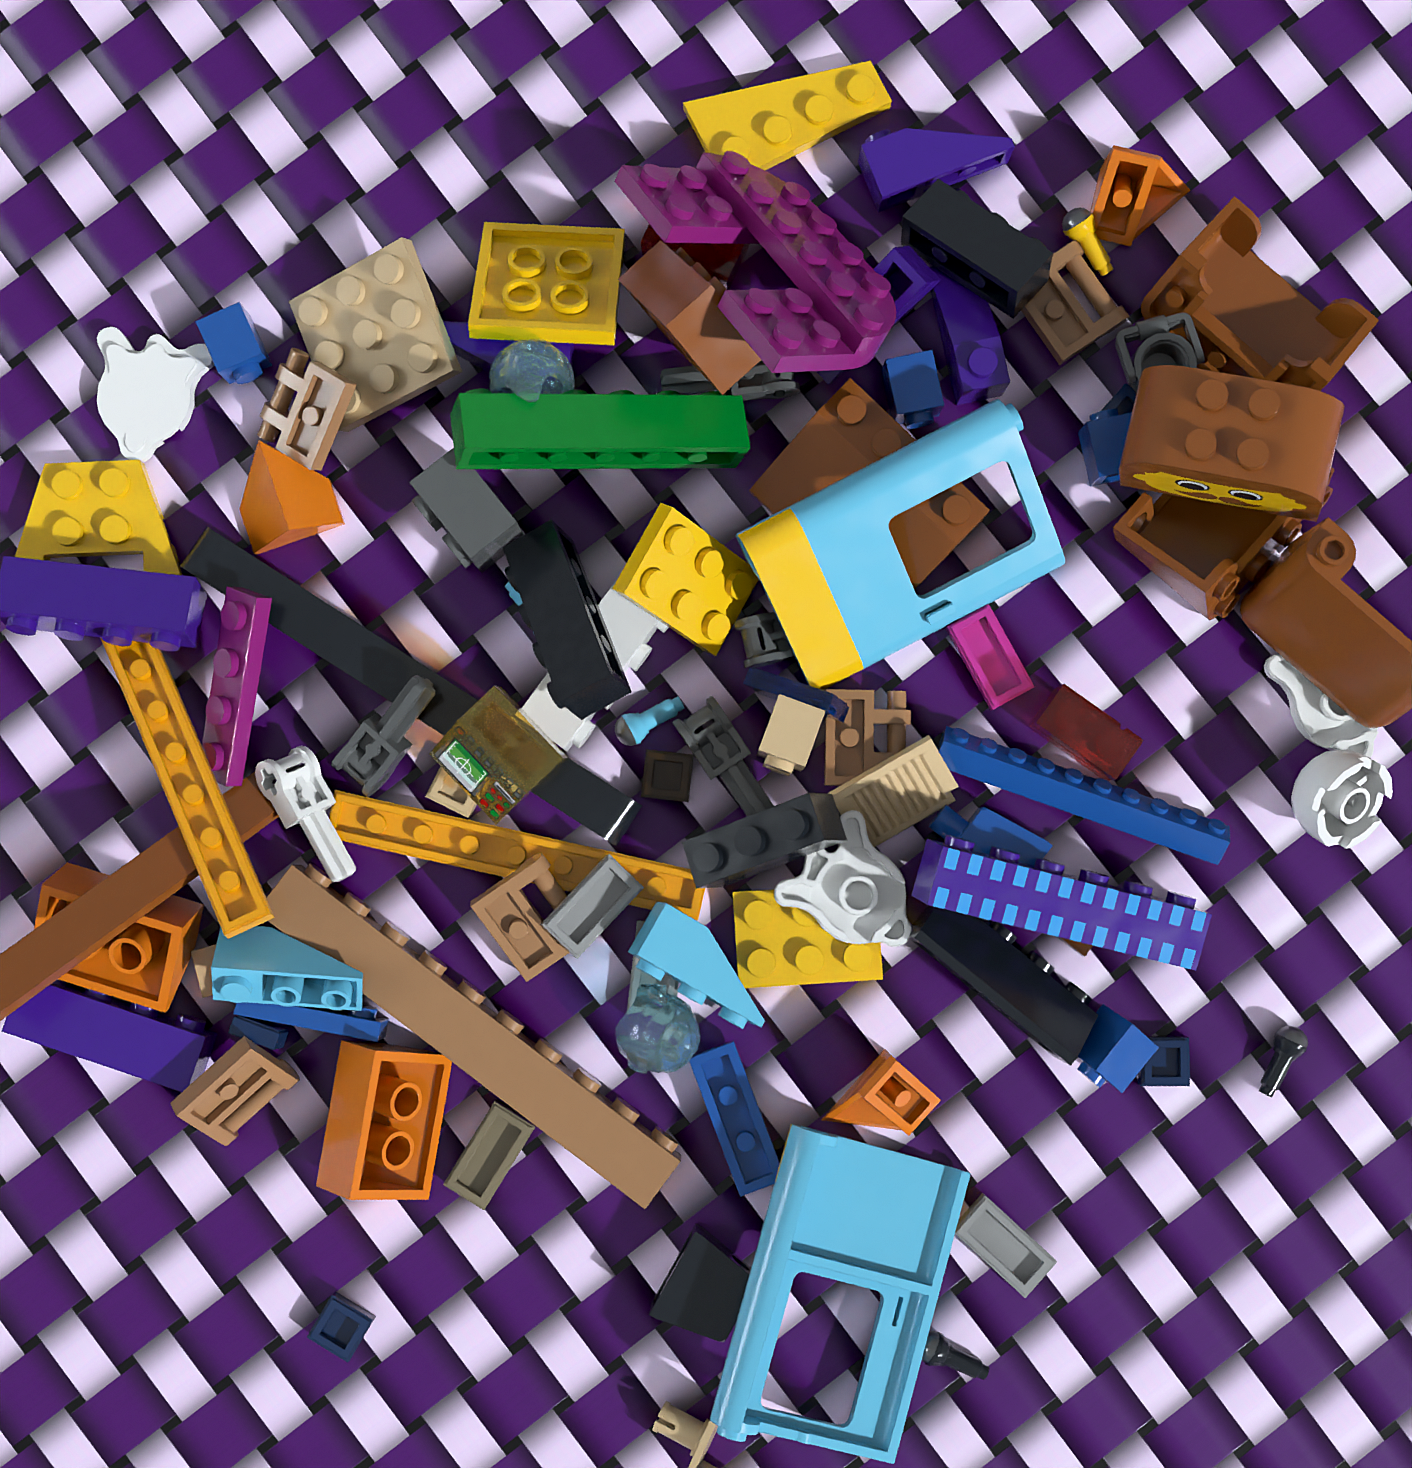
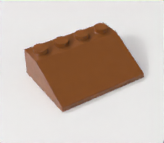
M850 378L816 412L749 489V492L772 514H775L916 441V439ZM961 482L894 516L889 521V531L914 590L971 533L990 511Z

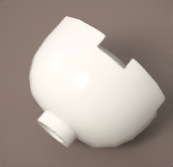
M1351 750L1326 751L1313 758L1300 771L1295 780L1291 796L1292 810L1302 828L1319 842L1328 847L1341 845L1346 849L1352 848L1366 840L1380 825L1382 820L1376 817V814L1381 807L1384 795L1390 799L1392 797V777L1384 765Z

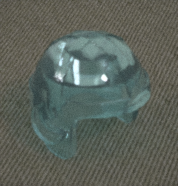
M540 338L526 339L510 344L499 352L490 368L489 385L492 393H515L523 400L536 402L540 394H562L563 392L574 390V374L567 357L554 345Z
M640 985L636 991L635 1001L616 1027V1040L619 1052L628 1060V1066L639 1073L647 1074V1071L656 1073L678 1071L688 1064L698 1050L701 1035L691 1006L681 998L666 993V985Z

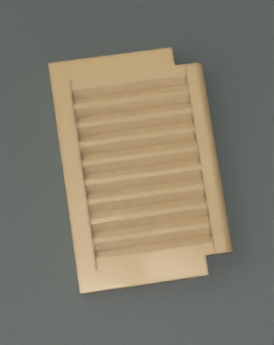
M927 735L830 791L828 794L833 795L836 807L841 815L851 810L859 811L863 815L869 841L873 847H876L939 811L946 804L949 805L956 801L951 791L959 786L931 737Z

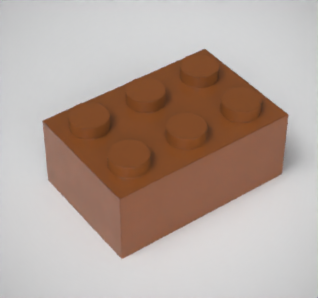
M660 240L618 278L620 283L670 343L722 395L761 361L717 307L727 289L715 276L712 278L699 262L695 263L682 247H679L674 252Z

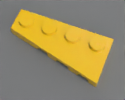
M870 60L683 102V110L705 153L724 155L726 151H733L744 156L751 165L767 170L890 109L892 100Z

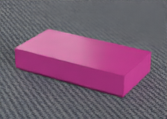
M989 604L945 628L990 711L1035 687Z

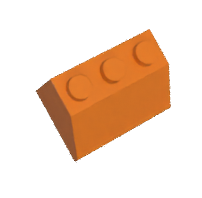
M67 862L41 886L34 929L110 875ZM171 895L58 978V980L166 1013L192 956L191 951L195 949L204 904Z
M341 1040L316 1186L348 1200H429L452 1061L440 1052L378 1042Z

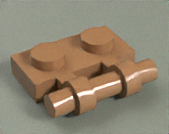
M291 348L286 363H280L275 378L279 381L270 402L264 403L260 413L263 421L257 435L266 441L275 442L279 430H281L282 432L275 449L291 457L309 470L322 471L357 384L319 362L310 361L306 372H304L310 355L300 349ZM295 391H297V395L289 411V405L291 403Z
M825 690L824 786H841L906 748V726L911 725V710H906V691H887V709H874V690ZM874 725H887V752H874Z

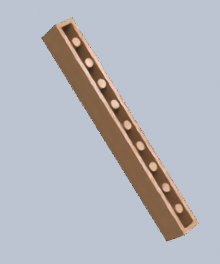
M312 863L306 868L302 865L290 866L266 898L275 917L268 920L284 934L362 972L363 994L634 1202L646 1209L681 1162V1154L675 1150L679 1143L672 1136L657 1126L652 1132L637 1121L640 1113L630 1104L619 1097L614 1102L610 1101L598 1091L601 1083L592 1075L579 1067L575 1073L559 1062L563 1055L554 1046L542 1038L537 1043H534L521 1033L524 1025L516 1017L504 1009H501L496 1014L482 1003L486 996L478 988L464 979L458 985L444 974L448 967L440 959L426 950L420 956L406 945L410 938L402 930L388 921L381 926L367 915L371 908L364 901L350 892L343 897L329 885L332 881L322 869Z

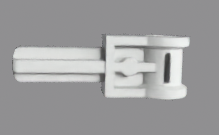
M301 745L291 749L288 756L276 761L266 759L259 762L255 770L256 782L263 795L271 801L285 828L300 824L331 881L339 882L351 876L356 871V866L325 812L336 803V800L321 775L320 765L314 753L306 746Z

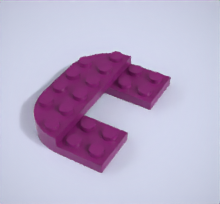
M726 151L724 155L703 152L696 168L687 165L681 168L659 167L654 164L621 166L614 182L664 243L761 244L797 286L798 289L788 288L785 290H761L758 288H751L750 290H725L717 306L772 373L855 369L868 364L874 358L896 319V306L890 293L891 284L885 277L876 273L864 260L863 252L854 244L849 243L836 228L837 224L834 219L823 213L809 200L811 195L806 188L795 182H784L771 173L751 165L744 156L733 151Z

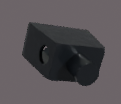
M695 1223L651 1302L649 1315L710 1339L725 1342L737 1321L751 1267L705 1228Z

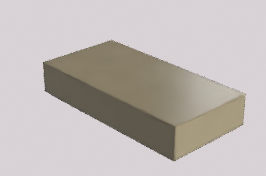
M496 1099L443 1185L482 1210H485L536 1126Z

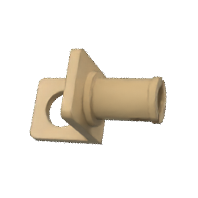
M666 1401L659 1412L658 1417L660 1418L655 1421L652 1431L658 1432L691 1450L690 1456L693 1458L688 1468H717L703 1459L714 1438L718 1425L709 1419L702 1422Z

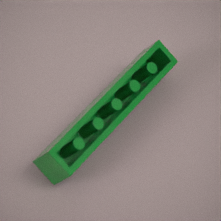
M473 389L466 393L458 394L450 414L456 469L736 468L750 449L742 395H725V393L722 395L719 391H709L701 395H680L677 391L668 390L658 392L655 395L634 394L629 390H618L609 394H588L583 390H569L562 394H540L539 391L533 389L519 390L515 393H492L487 389Z

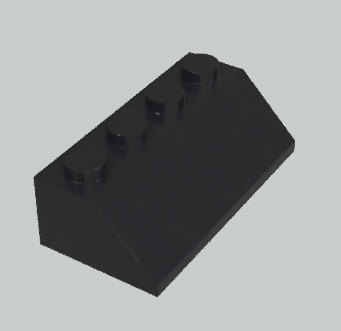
M928 905L911 925L912 932L909 939L1053 1057L1071 1066L1077 1059L1098 1017V1014L1088 1007L1093 999L1070 981L1063 987L1050 976L1055 968L1031 950L1027 956L1012 945L1017 937L999 922L992 921L990 925H987L979 917Z

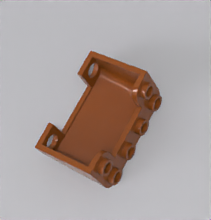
M1332 466L1322 507L1333 492V489L1328 486L1334 473ZM1144 492L1115 524L1113 531L1115 539L1210 621L1217 616L1225 618L1230 614L1240 599L1238 594L1249 580L1255 583L1264 574L1271 563L1269 557L1280 545L1285 548L1296 538L1302 528L1300 522L1303 519L1164 493L1153 504L1152 497Z

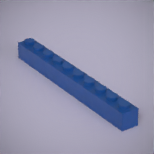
M946 726L937 747L950 771L1216 865L1220 863L1230 844V826L1221 820L1209 819L1197 815L1190 809H1180L1169 805L1162 799H1152L1139 794L1133 789H1124L1112 785L1105 779H1096L1084 775L1074 768H1064L1046 758L1039 759L1030 756L1020 749L999 745L989 738L982 739L969 734L961 728Z

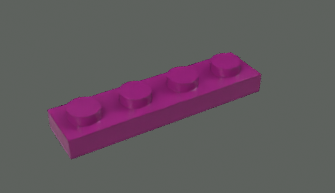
M243 587L226 588L225 601L221 609V626L217 652L213 659L214 671L210 696L206 704V721L202 740V748L217 783L226 787L242 786L272 598Z

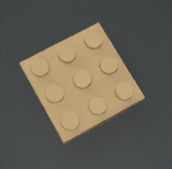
M401 237L289 301L311 361L322 363L357 384L338 431L349 432L462 372L412 240Z

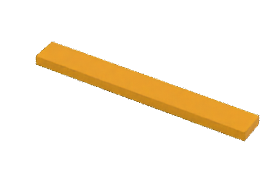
M101 638L224 936L229 939L275 918L161 650L152 647L150 643L132 641L130 646H118L107 643Z
M337 790L334 792L333 797L336 803L331 806L329 819L341 841L506 877L517 870L535 854L543 853L551 864L548 870L561 888L572 892L607 854H610L644 887L628 905L652 910L656 902H663L694 920L699 919L705 888L696 889L690 869Z

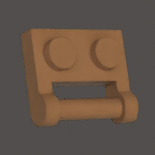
M1076 240L1053 254L1048 282L1021 310L1059 365L1104 335L1112 332L1130 318L1122 305L1116 306L1082 257L1084 250ZM1066 268L1101 317L1099 320L1093 323L1058 273L1060 269Z
M543 853L530 857L517 870L470 901V907L526 982L569 953L540 925L544 919L522 891L523 887L533 881L553 910L567 897L548 870L551 864Z
M243 1036L170 1104L177 1117L222 1145L228 1146L238 1137L237 1130L282 1089L290 1090L300 1081V1077L285 1060H278Z

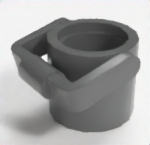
M1184 312L1167 317L1163 314L1136 322L1135 326L1120 330L1116 337V350L1127 383L1136 393L1141 373L1145 368L1159 365L1197 368L1198 364L1205 362L1204 353L1193 320L1189 314ZM1183 327L1187 340L1169 331ZM1145 340L1130 358L1126 343Z

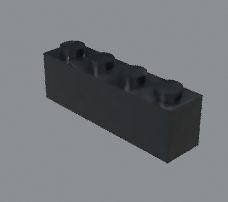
M550 519L502 547L509 564L505 568L506 577L514 590L520 594L523 603L518 606L519 613L527 627L534 632L537 642L532 644V648L540 664L549 673L551 681L547 683V689L556 706L560 709L567 708L579 719L583 720L631 693L629 683L573 540Z

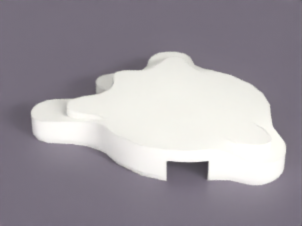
M107 327L102 329L97 336V343L105 360V370L98 384V411L104 424L117 438L121 453L129 460L145 462L151 458L158 447L165 444L164 440L171 437L179 429L181 431L185 429L194 409L196 386L201 377L213 368L214 362L205 344H195L186 349L178 350L162 335L155 334L149 337L145 349L135 351L129 340L119 329Z
M1275 654L1266 660L1264 672L1285 691L1289 700L1290 714L1297 729L1306 739L1330 751L1351 750L1369 758L1372 757L1374 740L1379 733L1377 731L1378 728L1364 727L1356 722L1281 655Z
M847 811L840 816L847 841L839 843L835 852L829 853L823 849L805 856L801 875L780 881L775 886L774 899L783 907H795L807 911L816 919L823 930L842 942L851 944L881 942L891 947L901 946L909 940L912 932L910 922L906 916L905 880L900 870L890 858L877 851L869 841L863 815L859 811Z

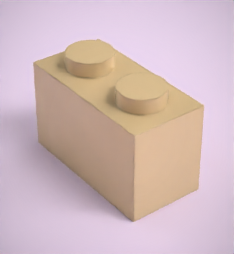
M779 694L756 755L765 758L763 767L786 776H790L793 769L801 772L806 767L825 710Z

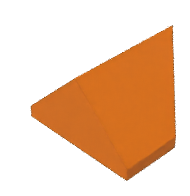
M1113 145L1100 168L1090 210L1094 215L1095 233L1100 240L1131 247L1135 238L1184 197L1190 189L1161 156Z
M258 440L239 508L254 554L258 555L345 525L329 478L314 470H309L291 457Z
M884 1049L821 1120L902 1130L910 1136L941 1100Z

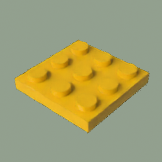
M484 222L468 320L469 338L615 345L621 287L618 278L622 276L625 229Z

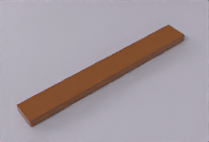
M255 772L243 779L242 786H234L223 794L243 843L279 817L271 801L260 791L256 782ZM179 826L0 954V1021L199 876Z

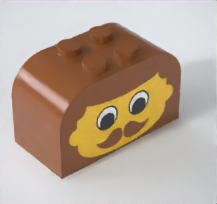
M1159 365L1145 368L1141 373L1119 466L1120 485L1317 522L1324 501L1345 406L1340 400L1329 394L1297 385L1185 366Z

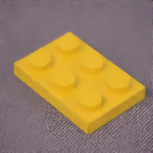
M660 503L612 589L703 651L716 656L759 579L746 561L675 508Z
M774 889L732 892L737 972L744 988L883 980L881 942L851 944L837 940L823 930L816 919L807 911L779 905L774 899Z

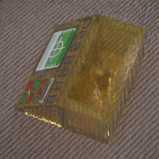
M493 686L477 701L429 753L496 825L568 758L500 686Z

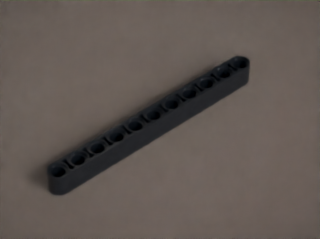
M206 526L180 565L224 595H226L227 587H243L272 598L269 624L392 703L411 677L418 675L424 679L428 678L433 683L432 687L435 690V695L419 715L418 720L450 740L456 737L474 756L476 755L473 752L480 746L485 753L479 759L485 761L488 757H491L495 762L492 765L493 768L497 769L500 767L504 771V775L613 845H618L642 808L641 804ZM456 726H460V727L465 731L466 734H465V736H464L463 738H461L460 736H463V735H464V732H463L460 728H457V729H456L457 733H456V732H455ZM469 736L475 741L470 748L464 743Z

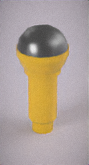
M1081 207L1070 210L1063 218L1064 234L1079 243L1094 270H1098L1101 276L1108 274L1113 270V267L1110 263L1109 255L1095 233L1094 215Z

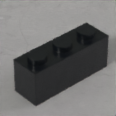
M937 179L902 216L901 245L910 246L919 257L1013 319L1048 282L1053 252L1049 251L1037 238L1028 237L1009 225L1000 214L989 212L972 201L963 190L952 188L940 179Z
M806 793L686 840L682 844L697 889L718 888L730 885L847 841L833 795Z

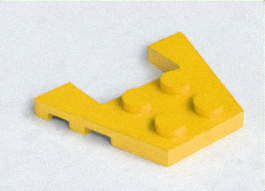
M117 460L44 464L15 557L50 561L51 558L143 554V571L183 575L178 563L180 561L176 549L171 544L163 522L164 516L145 464L142 461Z

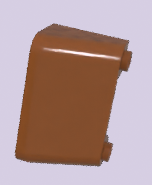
M1234 196L1178 256L1144 297L1141 303L1143 318L1146 320L1163 314L1167 317L1183 312L1189 314L1193 320L1205 358L1204 363L1197 365L1199 369L1297 385L1321 391L1332 380L1379 320L1361 304L1348 298L1335 299L1320 311L1251 251V248L1258 242L1261 236V224L1253 211ZM1183 327L1169 331L1187 340Z
M1327 517L1292 541L1249 589L1241 601V617L1248 628L1356 722L1368 728L1383 727L1393 723L1412 709V641L1341 580L1355 561L1356 548L1351 537Z

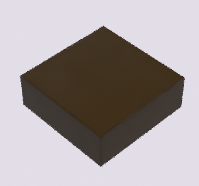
M646 749L641 797L689 803L694 754Z

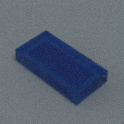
M754 667L748 669L743 682L744 685L760 695L777 700L779 694L825 710L824 717L844 723L849 710L847 703L833 693Z

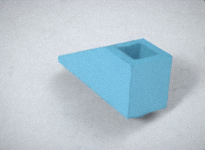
M656 902L628 950V953L640 959L636 968L658 981H661L665 974L681 983L677 992L700 1005H703L706 998L722 1007L718 1016L741 1029L744 1028L747 1022L762 1028L765 1020L708 927L667 903Z
M255 926L229 939L224 936L220 927L211 966L213 1000L230 1001L233 1003L275 1004L286 1007L302 1006L329 1008L331 1010L362 1011V972L272 927Z

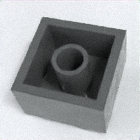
M454 447L409 482L418 493L411 501L436 532L443 526L447 529L448 533L442 537V540L465 568L474 563L478 570L483 573L505 555L502 547L524 535L516 520L475 469H456Z

